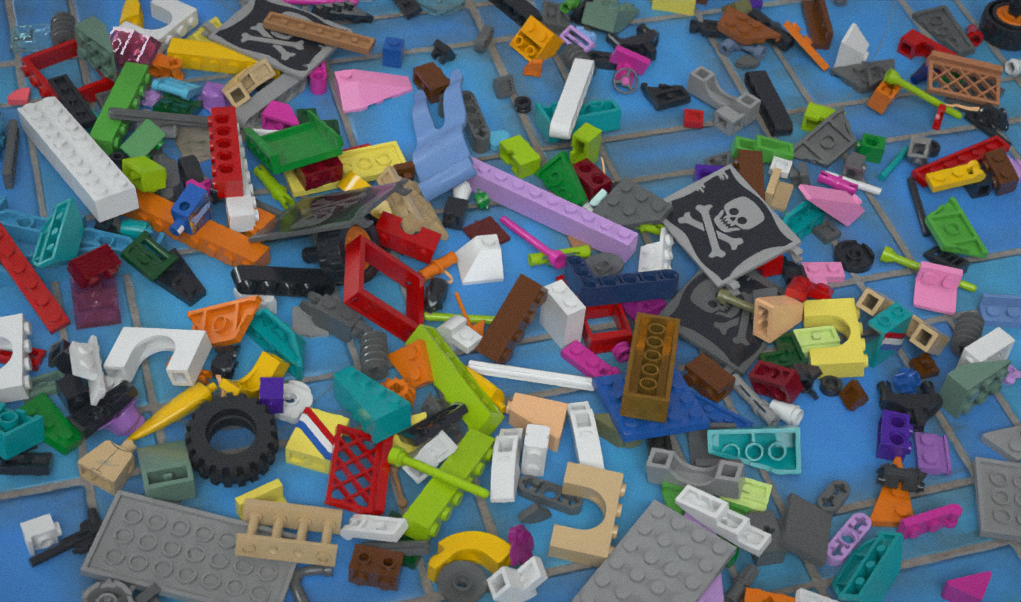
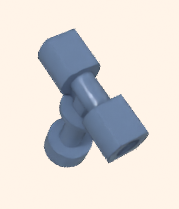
M730 38L724 40L719 47V52L724 56L730 55L734 50L737 52L745 50L752 53L753 57L759 61L764 59L767 48L764 46L742 45Z

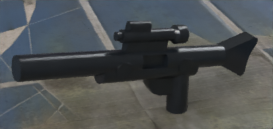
M96 508L87 510L89 519L80 524V531L59 540L58 545L29 558L30 566L32 568L74 547L73 555L78 553L82 555L88 552L103 520H100Z

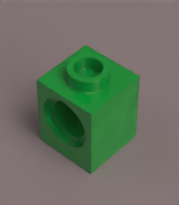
M863 133L862 139L857 140L855 151L866 156L865 161L880 164L886 138Z

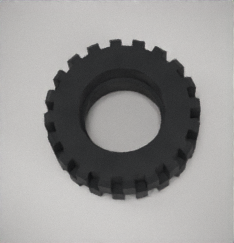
M233 392L226 393L224 397H220L218 394L212 397V401L208 402L205 400L202 402L200 410L195 409L191 414L192 420H188L186 425L185 442L191 465L195 471H199L200 477L204 480L210 478L211 484L216 486L219 483H224V487L232 488V484H238L239 487L246 486L245 482L249 480L251 483L259 480L258 475L260 473L265 475L269 471V465L274 464L276 453L278 452L277 426L273 414L269 413V408L265 404L260 405L259 399L255 397L248 399L247 394L239 393V396H233ZM228 426L244 427L255 436L253 443L246 450L237 454H223L210 446V440L213 435Z

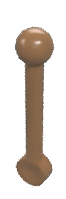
M391 466L389 472L393 475L398 493V507L404 509L407 507V500L403 498L397 475L398 467Z

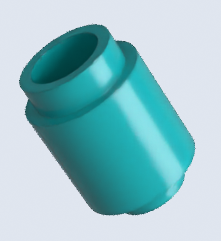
M123 220L120 235L128 236L135 240L145 229L153 230V226H150L149 221Z

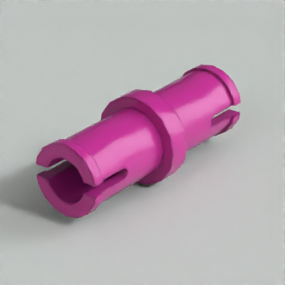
M824 170L821 171L817 182L831 186L833 189L847 191L852 196L858 188V184L842 179L843 177L840 175L837 177Z

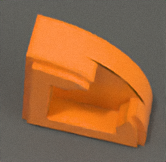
M535 59L528 62L524 67L522 75L541 78L543 59Z

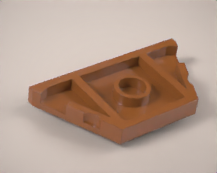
M731 6L727 7L717 25L719 32L742 45L765 43V39H773L775 42H779L781 34Z

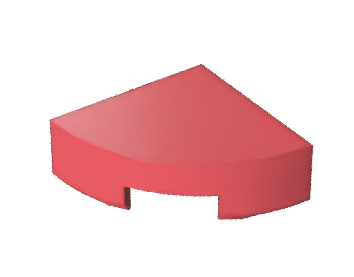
M31 87L13 91L7 98L8 104H28L31 96Z

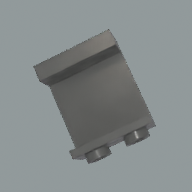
M710 423L709 429L736 428V423ZM708 429L688 432L687 439L691 465L707 468L717 465L720 460L742 463L741 459H726L709 454L707 449Z

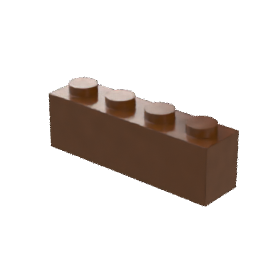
M739 149L737 157L733 158V167L765 201L762 151Z
M521 273L476 350L499 364L505 365V363L509 362L513 356L515 346L523 340L525 336L524 331L527 326L535 320L537 309L545 303L549 290Z

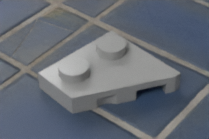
M1021 425L987 432L981 436L980 441L1007 461L1021 462Z

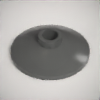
M599 253L585 259L595 277L616 275L624 268V260L612 253Z
M454 561L441 569L437 579V586L441 595L450 602H476L485 594L487 578L484 571L476 564L468 561Z

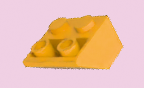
M531 15L509 45L529 62L535 59H543L544 61L555 55L564 43V40Z

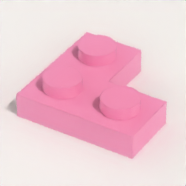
M801 262L800 264L804 266L810 282L828 285L827 283L844 282L845 273L841 262Z

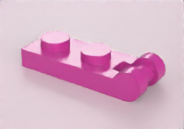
M577 340L561 350L560 356L586 377L593 378L620 374L617 367H611Z
M954 503L901 519L896 532L902 533L904 540L907 538L914 539L929 531L936 532L942 527L953 529L962 514V507Z

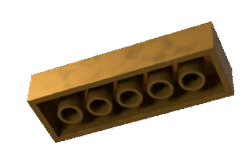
M637 312L620 416L666 423L681 319Z

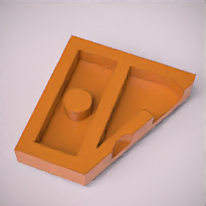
M418 339L388 354L390 362L400 375L406 378L407 382L413 383L415 390L434 382L425 340Z

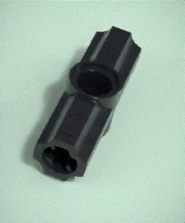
M753 8L747 14L749 17L769 28L771 26L772 30L781 34L779 42L769 39L784 52L793 47L795 38L782 29L780 23L772 21L758 8Z

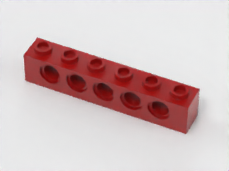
M211 107L212 115L208 116L212 177H214L212 178L213 190L218 191V198L242 197L243 181L236 107Z

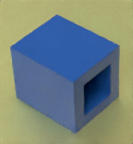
M386 37L383 46L382 66L401 69L404 59L405 39Z

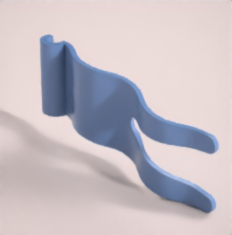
M459 69L450 73V85L444 92L443 109L445 121L442 128L436 129L428 106L429 100L425 92L418 90L413 95L415 105L412 109V116L417 138V147L413 152V163L420 183H418L419 189L427 202L478 174L473 166L474 162L464 137L467 114L462 94L464 77Z

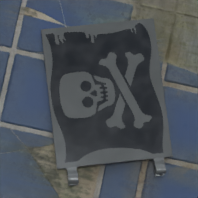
M402 178L395 183L302 198L251 236L248 241L252 243L351 228L355 224L362 228H368L374 222L373 220L367 221L364 216L394 192L401 196H407L412 192V189H405L403 184L409 180L408 178Z
M700 269L660 312L659 316L681 319L679 327L680 337L726 366L724 369L731 375L738 373L743 376L769 343L753 335V313L727 302L723 305L716 301L719 290H727V288L723 286L717 289ZM754 270L736 279L740 284V288H738L740 294L736 297L752 303L753 290L777 287L778 296L784 295L786 291Z

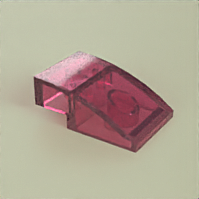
M116 26L113 27L109 35L114 51L115 65L120 70H122L125 62L149 65L150 69L162 44L152 36Z
M70 275L76 330L122 324L115 277L103 279L93 288L81 289Z

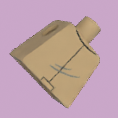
M126 439L120 446L109 440L104 441L77 462L80 477L115 496L117 490H122L135 470V460L132 453L136 450V445L129 439Z

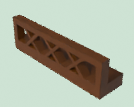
M802 0L800 6L808 37L813 41L811 46L818 50H829L834 32L825 0Z

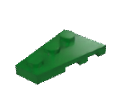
M559 152L534 173L538 178L542 179L544 185L551 189L556 196L580 207L589 202L567 152Z
M44 392L19 408L25 410L28 416L34 417L37 414L44 417L45 441L43 442L63 455H67L81 445L82 437Z

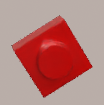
M684 109L683 127L702 129L703 111Z

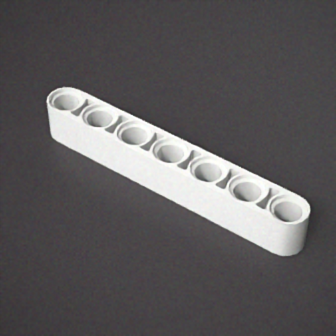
M575 58L550 124V137L570 140L593 76L594 60Z

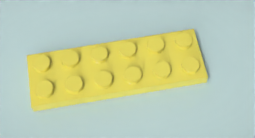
M396 141L343 151L342 155L337 156L343 164V177L348 171H352L366 182L375 181L388 165L393 167L395 164L406 162ZM295 169L283 172L293 198L337 189L335 185L339 182H332L305 191L295 175Z

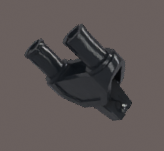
M644 23L637 26V35L622 39L615 33H609L606 36V42L613 46L614 50L617 45H620L651 59V61L656 60V48L660 34L658 31L647 27Z
M884 380L880 381L877 384V390L881 397L879 404L882 411L885 409L910 414V424H913L914 432H924L926 422L936 415L943 405V399L941 395L936 393L934 384L931 381L921 383L919 388L922 394L893 393L889 381L886 380V385Z

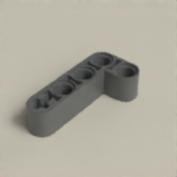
M463 90L462 94L467 114V124L464 131L475 153H487L490 145L489 128L474 94L471 91ZM444 93L439 96L438 115L444 118Z

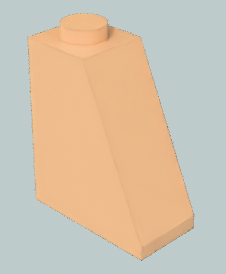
M786 295L756 298L753 335L768 343L773 342L802 321L803 303Z
M515 392L513 401L508 400L506 414H509L508 424L514 428H523L524 434H526L527 424L548 426L550 428L548 449L558 453L566 421L568 403Z

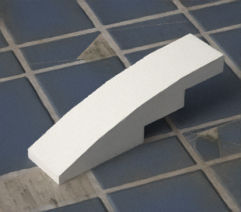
M687 484L675 499V503L697 521L736 546L760 557L772 541L771 534L750 525V518L730 510L728 502Z

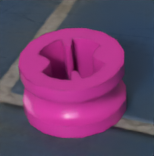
M626 341L620 342L613 347L612 354L617 362L624 363L629 360L631 347Z

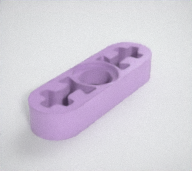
M863 513L853 514L828 543L826 557L828 565L833 567L841 566L852 551L867 536L872 525V521L867 515ZM862 524L857 531L854 530L856 525ZM849 536L854 542L846 543L841 537ZM838 548L841 549L839 555H832L837 551Z

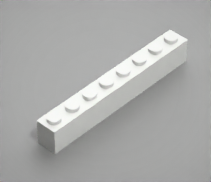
M237 123L243 196L224 198V202L229 216L230 229L236 232H247L248 230H254L255 222H259L258 209H254L256 208L255 196H253L250 172L248 171L247 159L245 158L239 123Z

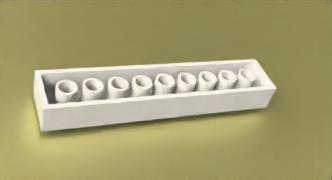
M55 96L46 97L42 101L28 103L23 107L17 108L22 130L99 223L139 208L135 186Z

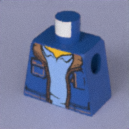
M192 183L187 185L171 208L174 222L169 227V231L173 235L179 236L183 231L194 235L214 216L207 190Z

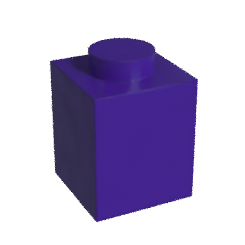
M260 377V405L265 404L269 408L270 414L284 413V377Z

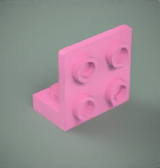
M921 261L915 277L913 307L954 315L956 312L957 289L963 276V270Z

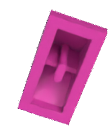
M990 571L948 580L940 595L949 602H981L992 574Z

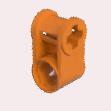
M158 53L147 64L149 65V73L154 78L169 76L184 80V74L181 71L182 60L179 58Z

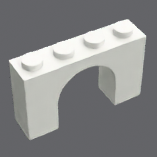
M152 0L150 2L152 17L168 25L161 29L149 30L125 21L114 30L116 45L151 61L158 53H163L168 49L172 38L180 39L198 25L199 19L196 8L178 0Z
M23 313L0 317V349L13 352L9 362L0 368L1 403L29 399V389H32V380L29 375V371L32 370V362L29 357V353L32 352V344L29 339V335H32V327L29 321L26 322Z
M123 327L103 367L108 376L121 378L123 381L126 380L131 383L140 364L148 356L161 351L174 352L166 368L172 385L194 386L212 345L207 332L202 330Z

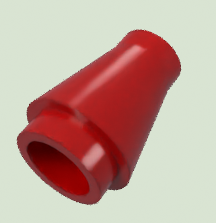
M969 25L966 28V35L974 47H977L982 43L984 36L977 29L976 25Z

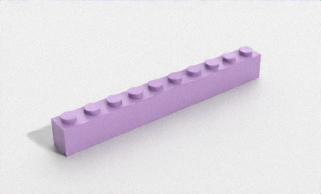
M472 157L473 166L478 174L466 181L470 184L473 192L478 193L477 189L479 188L482 193H487L490 200L562 234L587 243L596 250L603 253L616 254L624 260V263L636 252L638 233Z

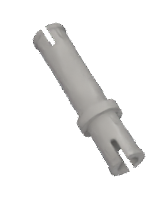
M733 374L736 378L733 389L752 408V412L756 416H760L768 426L777 425L781 418L769 407V403L765 399L762 400L739 374ZM744 388L751 397H749L742 389ZM757 403L766 411L765 413L756 405Z

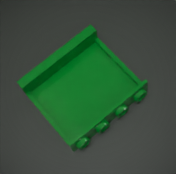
M307 110L309 122L259 136L251 127L243 129L246 147L273 175L342 155L344 143L341 135H338L333 128H330L325 121L323 122L311 110Z

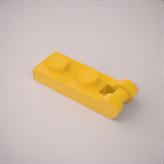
M972 160L965 165L927 173L925 180L934 193L980 182L985 179L986 175L980 169L978 161Z

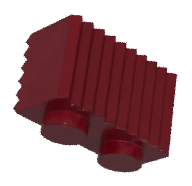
M108 243L71 259L67 271L81 289L93 288L103 279L114 278L119 273L118 270L122 262L116 256V253L111 250Z

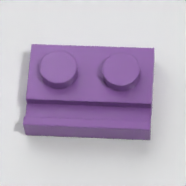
M914 432L912 438L916 468L930 475H940L942 473L950 476L952 467L947 435L938 437L937 434Z

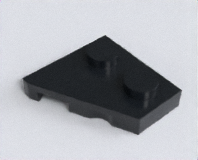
M641 83L640 89L657 111L687 104L691 101V96L682 85L659 84L658 87H648L647 83Z

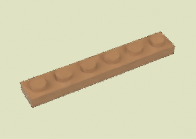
M272 11L269 12L263 21V28L360 54L369 55L376 45L375 38Z

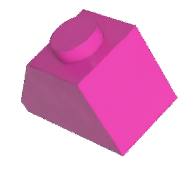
M271 100L261 114L262 129L282 130L299 125V121L290 105Z

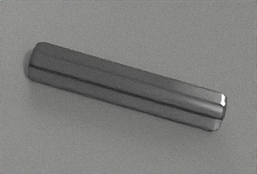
M426 540L397 541V543L387 541L360 543V545L403 552L404 556L428 555L430 551V544Z

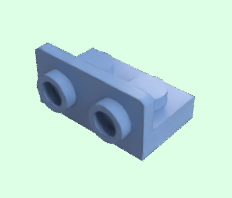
M982 294L977 311L985 321L984 326L1021 328V296Z

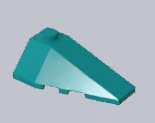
M797 425L707 430V449L709 454L726 459H741V462L775 474H801L800 427Z

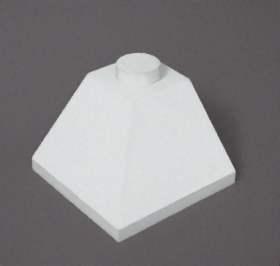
M852 23L841 41L834 67L866 63L870 53L867 52L869 44L858 26Z
M497 234L476 236L455 252L458 258L456 264L462 286L504 281L501 247Z

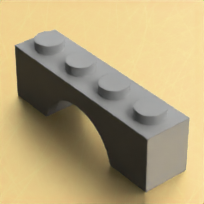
M701 65L689 74L686 91L716 109L727 105L739 114L744 113L745 120L743 125L745 126L758 117L761 100L748 92L743 93L739 97L727 94L718 84L716 74Z
M652 447L646 463L648 483L662 485V482L665 481L681 487H686L688 484L708 494L738 500L745 483L743 463L720 460L717 465L712 467H696L679 458L675 451Z

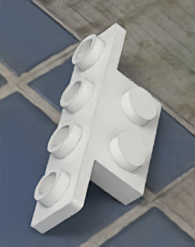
M665 227L661 228L659 242L641 246L638 272L671 269L674 238Z
M91 335L87 343L72 341L69 353L73 375L87 379L91 405L96 406L99 400L104 398L107 387L104 384V372H102L100 346L97 343V337Z

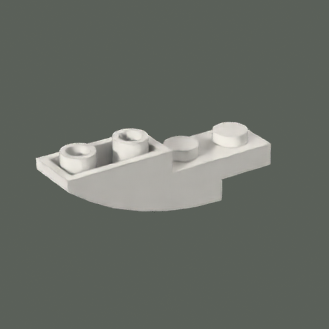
M589 402L568 403L567 416L578 464L604 469L596 422Z
M523 428L500 429L499 436L495 438L491 469V503L515 502L520 476L519 461L524 440Z

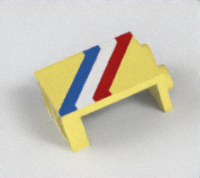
M305 407L285 447L286 463L328 474L335 428L337 424L350 427V419L342 415L324 412L320 409Z

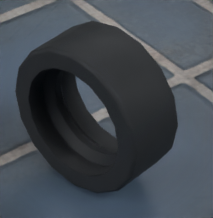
M194 154L178 158V170L184 189L186 188V182L191 179L199 183L204 181L201 166Z

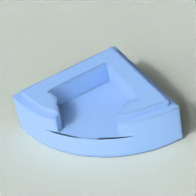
M575 26L582 34L596 42L597 36L594 32L584 30V27ZM576 36L581 43L584 42L582 39Z

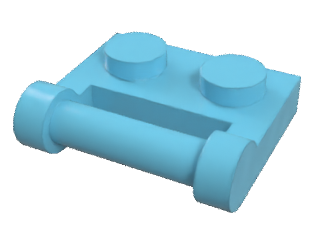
M169 76L154 79L151 85V89L154 91H164L181 96L182 99L187 101L195 95L201 94L203 86Z

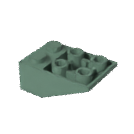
M593 0L586 2L581 23L612 33L621 32L640 12V9L634 8L635 5L631 3H618L619 0Z
M94 16L75 24L74 37L77 42L79 58L85 60L94 69H97L106 78L115 83L117 72L114 51L106 25Z
M1007 359L961 364L949 372L939 393L943 399L942 408L957 419L962 414L967 415L977 404L982 405L990 395H996L1001 390L1002 380L1009 373L1007 369L1011 361Z
M184 440L136 448L146 497L166 502L196 498L192 468Z

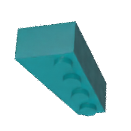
M614 99L591 100L588 104L583 103L572 135L586 122L602 130V132L620 129L621 108ZM552 102L551 106L535 103V124L548 143L566 140L549 136L550 124L558 102Z

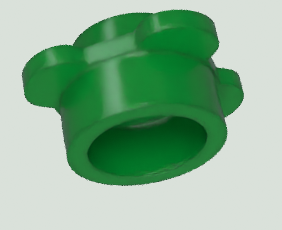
M478 188V193L473 195L474 200L480 210L486 208L488 211L490 199L486 192L482 193Z

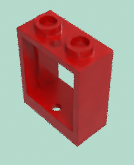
M621 303L585 306L582 338L586 348L594 354L612 352L613 347L623 341L628 342L631 347L633 333ZM613 317L617 327L616 331L591 333L587 319Z

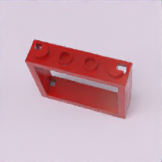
M75 38L21 58L22 66L20 69L23 71L24 77L30 80L33 88L38 89L43 99L46 97H56V95L39 70L78 56ZM95 69L96 72L103 79L77 88L84 100L89 101V104L96 102V93L111 90L115 84L97 69Z
M359 235L346 245L343 303L406 343L420 324L424 325V276L363 235ZM365 261L406 288V316L364 289Z

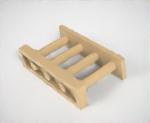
M245 498L243 521L249 523L246 534L237 533L235 555L335 567L338 545L331 544L332 534L340 535L343 510ZM258 525L273 527L271 537L256 535ZM283 528L298 530L296 540L281 538ZM307 532H321V543L306 541Z

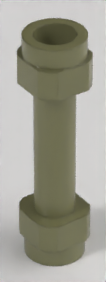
M726 289L719 290L716 301L723 305L727 302L754 314V304L730 295L731 291Z

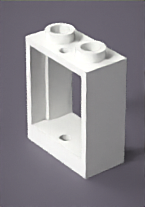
M998 327L965 347L957 367L968 363L1007 360L1015 339Z

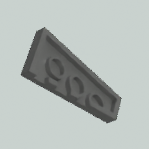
M946 5L913 12L912 19L946 48L957 53V56L975 53L974 45Z

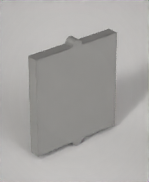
M292 306V330L309 339L313 337H329L328 331L315 326L312 322V316L300 309L299 306Z

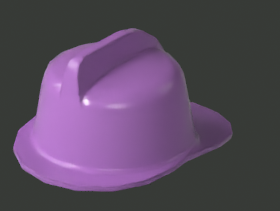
M206 81L202 94L198 98V100L203 101V107L212 114L211 107L231 106L222 92L224 85Z
M138 398L132 399L98 430L106 428L117 436H127L135 432L145 421L143 415L134 404Z

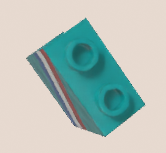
M897 302L868 321V325L880 333L878 337L865 345L866 348L863 351L864 354L868 355V365L871 368H875L897 352L903 343L913 314Z

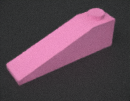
M356 69L334 72V90L343 114L368 109V106L376 103L379 105L383 103L384 99L389 97L394 99L413 91L408 76Z
M804 184L798 186L808 201L847 227L865 212V209L861 206L863 202L856 194L852 196L847 191Z

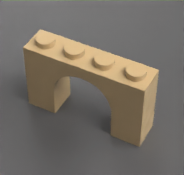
M867 287L856 303V306L875 317L895 303V301L883 293ZM913 314L906 335L910 338L908 341L926 353L937 356L941 354L951 339L915 314Z
M572 462L567 463L561 493L591 500L601 509L604 520L598 526L588 530L554 524L548 557L594 567L601 566L614 550V546H610L611 539H616L619 525L614 524L615 517L620 518L623 504L618 503L619 497L624 498L627 483H622L624 473Z

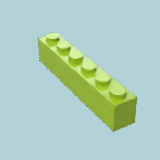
M420 324L406 341L405 345L418 339L425 340L434 378L433 385L441 390L444 394V399L449 404L455 402L465 403L469 412L463 415L462 420L467 424L468 431L470 428H473L490 436L505 416L477 383L435 327Z
M470 428L457 445L456 451L445 460L439 469L474 484L475 478L483 474L486 463L492 461L495 438ZM432 477L402 516V519L407 520L409 526L404 535L417 541L426 540L427 542L432 537L435 538L440 531L443 521L447 522L452 514V509L455 506L458 507L462 502L466 491Z

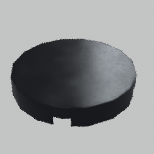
M844 240L838 243L833 252L834 262H841L843 270L854 274L869 271L874 263L875 255L872 249L864 243L862 245L857 243L856 240Z

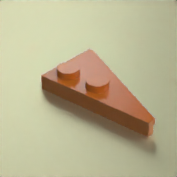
M786 21L783 26L825 72L830 68L826 61L811 46L813 41L807 35L803 37L799 32L802 29L795 22Z
M895 457L892 464L897 465L898 468H903L901 457ZM899 481L898 489L882 488L870 517L872 521L871 527H898L901 519L914 516L909 492L902 490V482Z

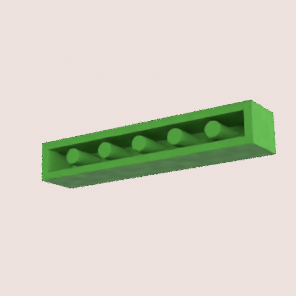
M125 62L89 134L107 156L119 149L123 136L127 135L129 123L133 122L109 119V108L139 110L140 101L146 95V88L152 82L149 65Z

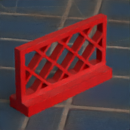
M337 424L324 504L357 514L381 516L385 508L390 468L388 455L392 449L394 435L375 444L374 448L368 451L362 442L369 441L374 443L369 433L366 434L364 431ZM341 433L349 435L353 441L346 444L341 438ZM355 445L363 453L357 457L350 449ZM344 451L350 460L343 463L338 453ZM367 458L372 467L365 469L360 460ZM354 464L360 473L353 476L347 466ZM341 470L348 479L340 482L335 472ZM361 477H364L369 483V486L364 489L357 481ZM351 483L358 492L350 495L344 486ZM338 489L344 496V499L332 498V492ZM361 496L367 503L366 507L358 505L354 499Z

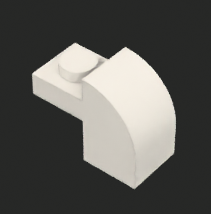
M454 315L436 328V330L453 351L459 348L468 354L479 345L483 337L466 325L467 319L465 317Z
M441 430L435 436L423 442L410 457L437 468L439 463L454 453L458 446ZM402 466L405 472L417 484L429 476L409 466Z
M533 556L517 570L502 566L487 579V583L494 601L524 602L537 595L536 588L548 577L541 558Z

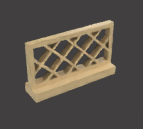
M388 165L376 181L379 185L398 182L403 177L397 174L394 167ZM409 180L403 184L405 189H412V192L407 196H401L394 192L387 198L395 216L403 218L401 227L405 233L413 235L415 231L420 232L421 228L425 227L442 234L441 240L446 241L449 238L430 201L427 202L422 195L417 182Z

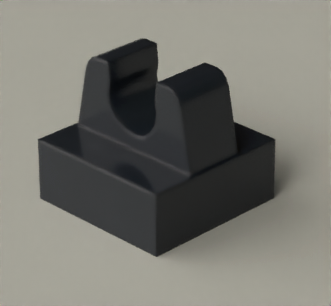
M438 39L433 43L435 48L431 56L434 60L441 56L438 61L442 65L448 60H454L456 55L451 47Z

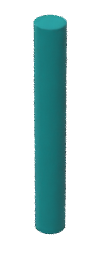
M905 145L878 175L880 181H884L905 158L909 151L908 145Z

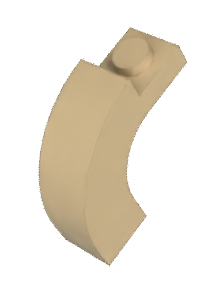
M264 57L234 76L222 88V92L231 106L237 108L251 98L249 94L255 88L276 75V73Z

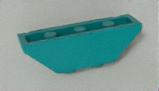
M72 197L54 206V213L47 219L39 234L31 260L33 266L39 269L60 267L78 256L85 228L76 202Z
M806 199L790 211L784 212L780 218L802 240L812 232L814 227L824 222L826 212Z
M266 307L257 310L245 334L264 351L273 353L288 362L290 366L287 371L298 381H302L306 358V341L304 337L297 334L287 322H283Z
M879 531L875 534V538L864 542L852 551L831 583L839 600L852 602H881L901 570L902 533Z

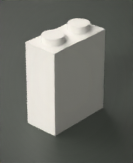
M562 279L544 286L549 291L545 303L541 305L539 323L561 349H564L575 340L581 343L586 307Z

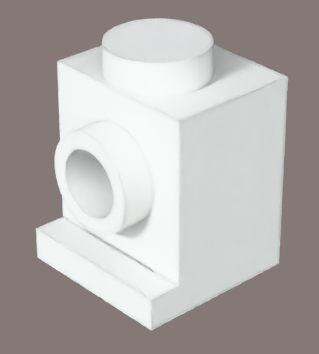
M50 513L20 523L30 557L35 555L36 550L48 548L53 544L59 543L57 537L62 536L58 521L53 522Z

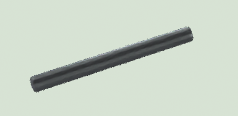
M110 107L108 111L109 119L144 122L148 118L157 124L209 128L208 116Z

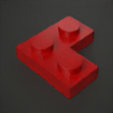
M794 276L787 286L784 295L805 302L808 296L817 300L831 299L834 290L824 283L816 284L810 282V279L807 277Z

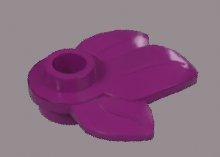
M523 524L512 526L508 532V541L511 545V566H516L519 562L522 566L533 557L534 540Z

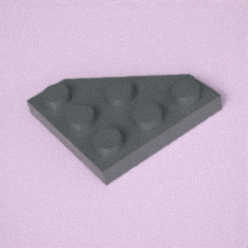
M624 177L592 212L630 229L640 227L642 224H661L673 211V205Z

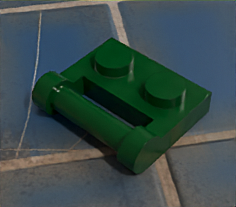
M165 92L163 98L153 105L152 111L197 115L202 111L203 101L197 99L195 101H187Z
M143 231L120 253V257L154 283L170 267L176 264L179 257L174 253L168 252L150 237L151 234ZM142 244H146L158 255H160L163 259H165V261L163 262L160 258H158L155 254H153Z

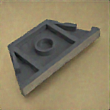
M892 58L831 68L830 75L832 77L838 75L843 79L842 83L852 87L859 94L871 93L881 83L869 87L866 66L877 65L880 62L884 64L887 70L891 68L895 70V60Z
M844 107L838 108L793 146L794 158L828 169L855 146L856 140L850 130L851 126L846 119Z

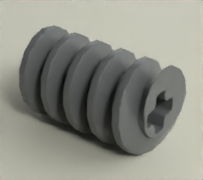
M58 12L51 18L53 46L75 38V19L70 13Z
M575 44L567 45L561 52V59L568 66L569 70H571L575 58L591 60L583 48ZM594 65L593 76H595V74H596V72H597V66H596V65Z
M964 312L957 318L950 343L951 351L956 356L961 357L965 347L981 338L985 321L980 314Z
M377 330L366 332L359 340L361 372L375 381L382 380L389 374L387 370L389 368L387 335Z

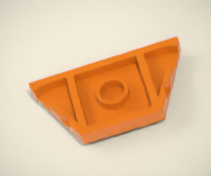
M254 295L188 311L187 316L193 323L192 330L207 332L212 345L211 349H214L217 346H227L241 342L262 299Z

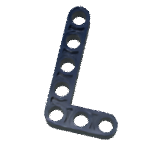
M570 255L565 259L563 278L570 290L584 306H599L674 297L677 293L679 273L675 270L663 269L595 277L582 257Z

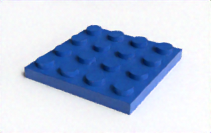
M675 365L666 423L620 416L627 372L592 378V386L605 410L609 413L623 442L709 429L710 420Z

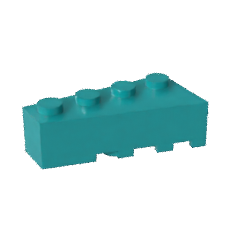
M352 366L333 374L334 398L346 411L352 413V418L355 422H360L362 430L366 434L369 433L371 435V440L375 444L411 426V402Z
M0 402V457L8 460L45 441L43 416L36 414L34 417L26 414L25 410L18 408L14 411L6 408V404Z

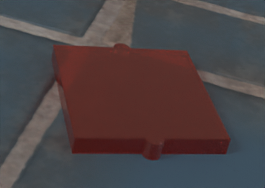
M491 216L480 221L476 220L473 224L462 229L470 240L476 236L497 234L500 245L511 240V237Z

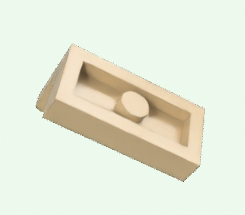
M774 167L765 192V201L771 209L784 213L794 185L779 181L782 169Z

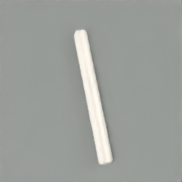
M469 360L468 367L481 375L595 391L592 386L591 377Z

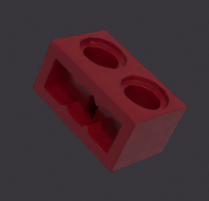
M335 156L296 168L295 175L305 191L341 180L343 178V164Z
M588 158L573 164L589 202L601 189L607 191L608 194L611 192L612 180L610 177L604 174Z
M759 360L748 375L756 394L792 404L803 390L797 370Z

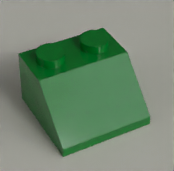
M147 118L119 147L118 152L127 154L129 158L146 156L150 159L152 157L150 153L154 149L158 151L165 144L163 139L166 134Z

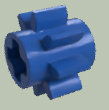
M908 367L898 369L899 374H896L893 378L896 390L901 391L902 394L916 393V387L921 385V377L918 371H913V368Z

